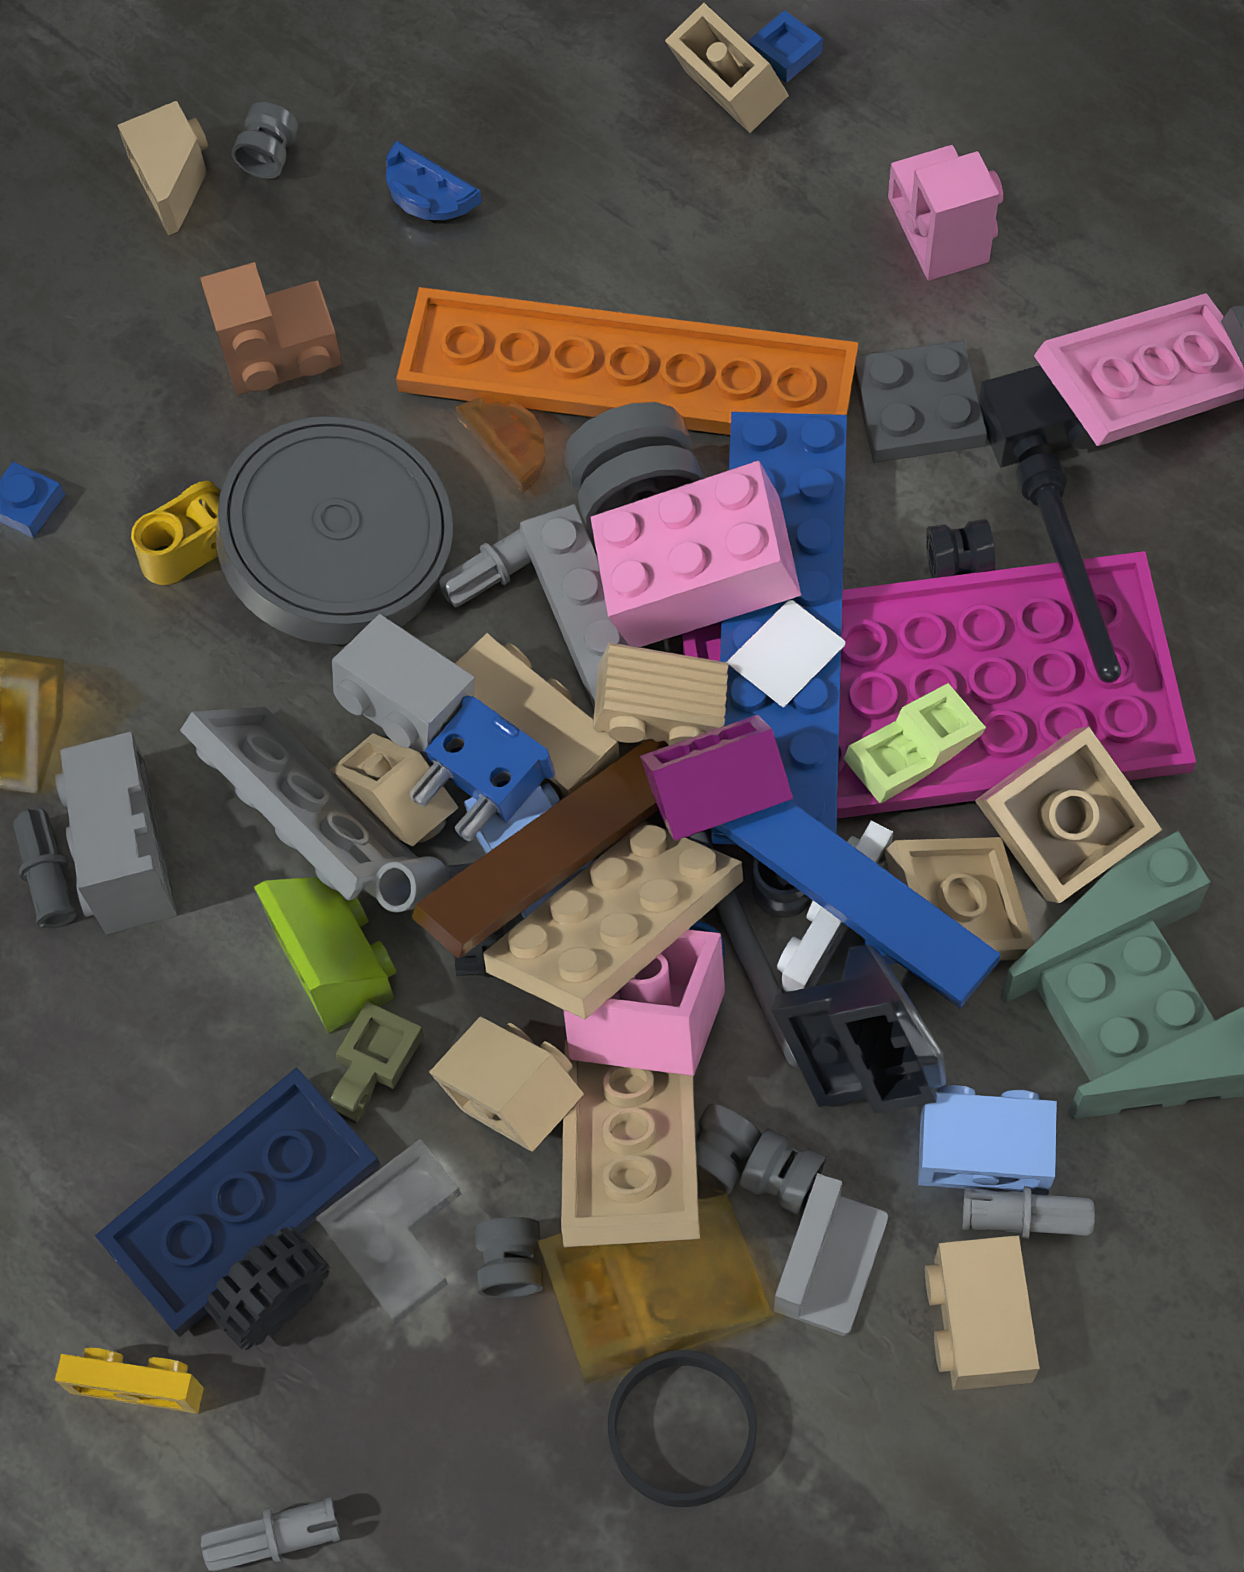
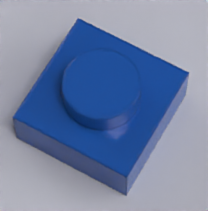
M785 10L748 40V44L770 63L776 75L785 83L789 82L823 52V38Z
M13 461L0 478V523L35 538L65 496L61 484Z

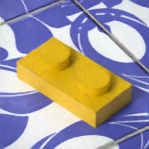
M92 1347L84 1349L83 1357L61 1354L55 1381L70 1394L196 1414L199 1412L204 1387L192 1374L187 1373L188 1365L182 1362L152 1357L149 1358L147 1367L124 1364V1356L122 1354Z

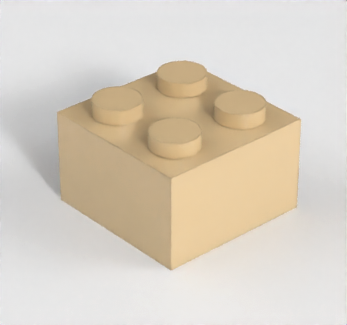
M1090 727L1073 729L975 800L1045 900L1061 903L1162 830Z

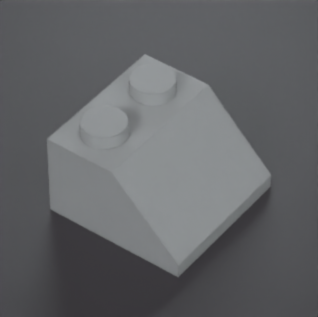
M378 614L332 659L333 692L339 703L354 715L363 714L382 727L386 735L397 745L404 748L411 747L427 759L429 758L425 749L463 707V697L474 696V676L381 614Z

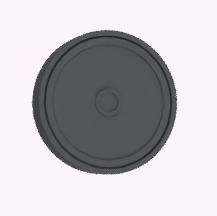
M338 416L309 417L291 421L269 430L247 446L237 457L224 480L220 493L216 524V547L222 571L229 585L244 605L264 622L286 634L299 639L324 644H349L378 614H381L400 628L411 621L424 609L439 586L438 581L443 576L453 536V516L447 492L438 474L425 457L407 441L385 428L362 420Z

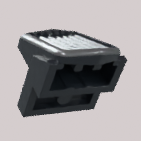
M862 944L849 948L842 981L776 994L772 1007L773 1015L818 1107L868 1099L874 1113H881L936 1103L937 1094L934 1089L943 1087L947 1081L943 1051L890 967L875 947Z

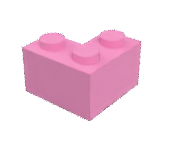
M952 144L891 163L888 199L927 280L930 281L988 263L992 240L998 235L996 214L998 204L1003 202V189L997 173L994 170H987L979 152L976 151L959 157Z

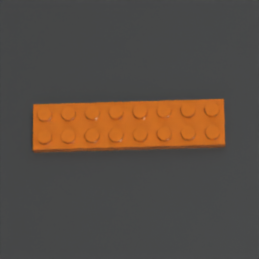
M419 287L396 382L398 391L404 393L596 417L609 409L631 403L657 402L673 407L683 417L688 430L730 435L731 412L834 414L848 416L859 342Z

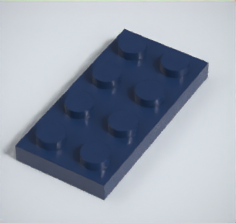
M296 1067L99 1231L95 1237L176 1335L181 1337L208 1313L205 1305L208 1303L207 1298L209 1294L217 1289L215 1285L218 1281L230 1273V1268L237 1261H241L246 1257L247 1251L255 1245L258 1247L262 1244L264 1238L272 1233L276 1235L280 1229L285 1227L288 1229L294 1227L301 1234L381 1164L377 1156Z

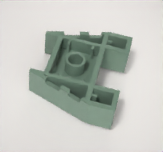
M1179 831L1129 853L1119 860L1008 969L1001 994L1005 1003L1036 989L1090 1082L1078 1087L1069 1109L1073 1119L1117 1114L1122 1109L1161 1104L1162 1107L1183 1105L1188 1100L1219 1096L1220 1099L1244 1096V1007L1214 1020L1159 929L1197 912L1211 883Z

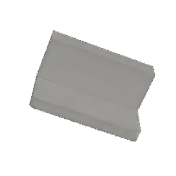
M817 1173L775 1294L774 1312L841 1336H848L851 1333L888 1222V1214L883 1210L842 1197V1181Z

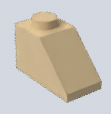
M174 101L117 125L128 159L168 236L179 231L207 174L201 151L209 148L204 132L196 117L187 121L178 102Z
M374 733L329 769L398 840L410 846L425 842L436 836L446 824L445 819L459 808L444 786L440 788L425 807L415 803L410 798L409 792L430 769L429 765L420 752L411 748L401 747L393 741Z

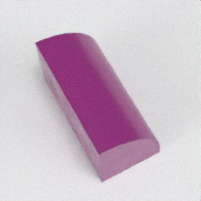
M759 715L640 756L654 798L674 841L793 799L773 730Z

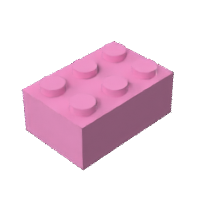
M760 461L590 517L608 617L629 646L642 647L801 596L780 497Z

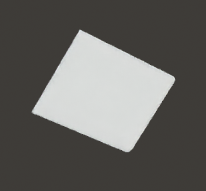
M788 600L727 663L784 708L845 646V641L793 600Z

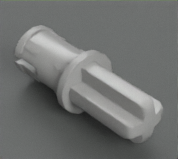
M520 529L492 546L484 543L479 547L480 553L440 578L438 581L440 590L450 604L454 607H459L498 582L501 585H506L510 582L509 575L532 562L520 535Z
M1024 1186L1023 1192L964 1188L963 1230L1021 1233L1022 1239H1029L1030 1232L1088 1236L1094 1230L1095 1206L1089 1198L1031 1194L1030 1186Z
M332 1497L277 1513H272L271 1507L263 1509V1516L205 1531L201 1534V1550L205 1565L209 1571H218L272 1557L274 1563L282 1561L281 1554L330 1541H340V1531L337 1517L334 1515L335 1507Z

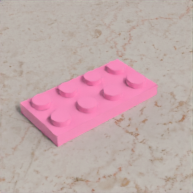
M1207 293L1046 340L1034 355L1097 446L1244 399V367L1221 322L1224 316Z

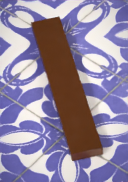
M647 739L419 901L415 906L412 918L458 959L659 810L640 756L667 747L669 744L665 741L656 742L653 739Z

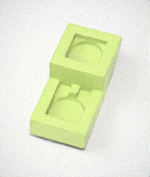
M947 683L902 707L895 722L849 745L844 760L881 804L949 761L980 737L986 727L951 685Z

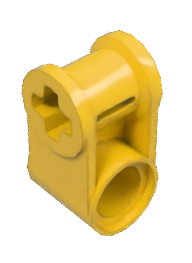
M201 481L191 485L178 497L143 515L135 522L131 532V539L144 577L150 582L158 585L177 583L191 572L218 557L216 524L221 491L214 482ZM162 546H169L164 550L154 551L156 548Z

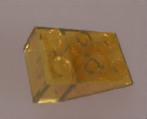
M727 1194L698 1200L700 1239L564 1247L562 1233L538 1241L542 1259L585 1385L634 1368L640 1362L656 1354L672 1350H684L773 1318Z

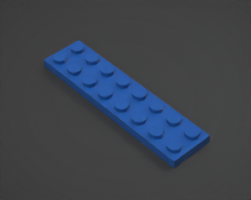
M731 412L729 470L760 461L780 497L801 596L789 600H793L841 637L847 415ZM788 600L723 620L721 624L720 661L727 662ZM841 650L784 708L729 665L726 683L727 699L725 703L724 726L759 715L773 730L793 799L790 801L836 834ZM712 827V843L736 844L715 827Z

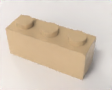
M486 633L455 663L475 677V698L548 749L554 766L555 776L551 779L545 778L540 783V786L550 783L560 801L620 759L618 741L612 739L606 731L597 732L593 729L594 714L589 717L574 705V698L560 682L553 678L545 681L535 673L527 657L514 645L506 643L502 646Z

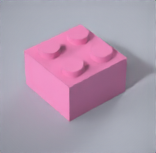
M687 930L586 1020L564 1010L570 1060L694 1076L725 994L721 933Z

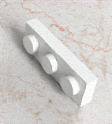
M871 821L861 839L851 836L847 842L883 868L887 862L884 851L892 844L893 831ZM812 901L806 918L812 921L803 939L800 940L792 937L779 959L777 970L782 972L783 993L816 986L849 928L815 901Z

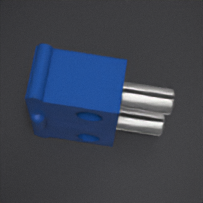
M465 696L462 699L463 707L425 749L432 766L410 790L409 796L415 803L425 807L449 779L477 800L455 826L459 836L464 837L463 839L471 841L494 814L508 822L545 778L551 779L555 776V770L548 749L474 696Z

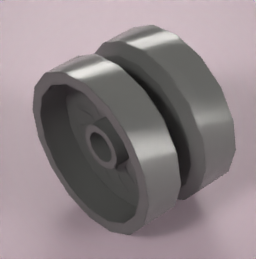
M657 402L631 403L609 409L586 421L570 436L563 449L564 465L572 488L578 492V505L587 531L593 536L590 517L705 479L699 460L692 454L691 439L683 417L673 407Z

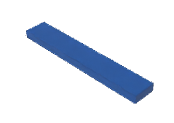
M790 800L715 826L717 830L959 1009H961L999 963L1001 954Z

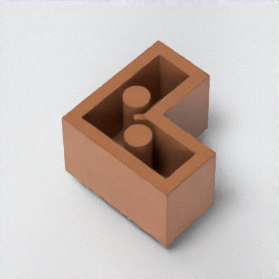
M255 262L200 277L236 395L250 391H264L281 382L305 375H319L329 368L343 365L335 330L318 280L265 295Z

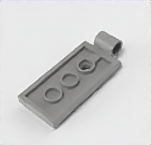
M266 707L191 712L180 729L197 747L196 753L200 759L211 767L218 769L236 787L235 792L237 796L247 805L258 809L275 826V833L279 839L288 846L297 849L316 868L315 873L317 877L330 888L338 890L347 900L355 899L363 889L377 898L385 909L391 912H402L415 909L419 901L449 881L448 870L439 859L431 856L418 858Z

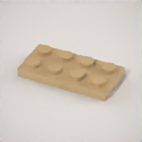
M643 821L483 952L486 972L586 1020L743 882L742 861L685 837L674 841L668 830Z
M565 1040L564 1055L573 1066L568 1075L584 1095L563 1117L561 1230L564 1247L700 1239L694 1076L570 1060L568 1042Z

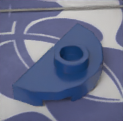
M396 140L386 156L387 186L393 201L406 213L424 220H448L467 214L482 203L479 189Z

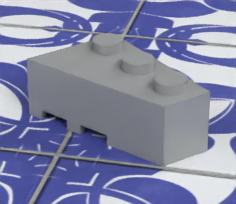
M132 732L61 749L63 773L56 774L55 780L61 803L64 809H68L70 826L66 827V836L72 858L75 862L77 892L84 915L86 917L94 915L106 935L178 916L145 761Z

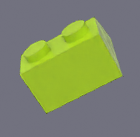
M318 877L266 880L254 886L274 934L328 1034L355 1020L366 1001L380 1007L395 999L388 977L396 974V969L381 941L378 940L369 945L360 929L369 921L357 897L353 900H347L338 890L330 888Z

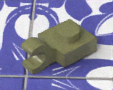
M366 1001L336 1052L338 1063L348 1067L347 1072L339 1081L331 1096V1102L337 1104L335 1110L341 1117L357 1124L369 1105L376 1082L392 1089L395 1088L424 1037L422 1027Z

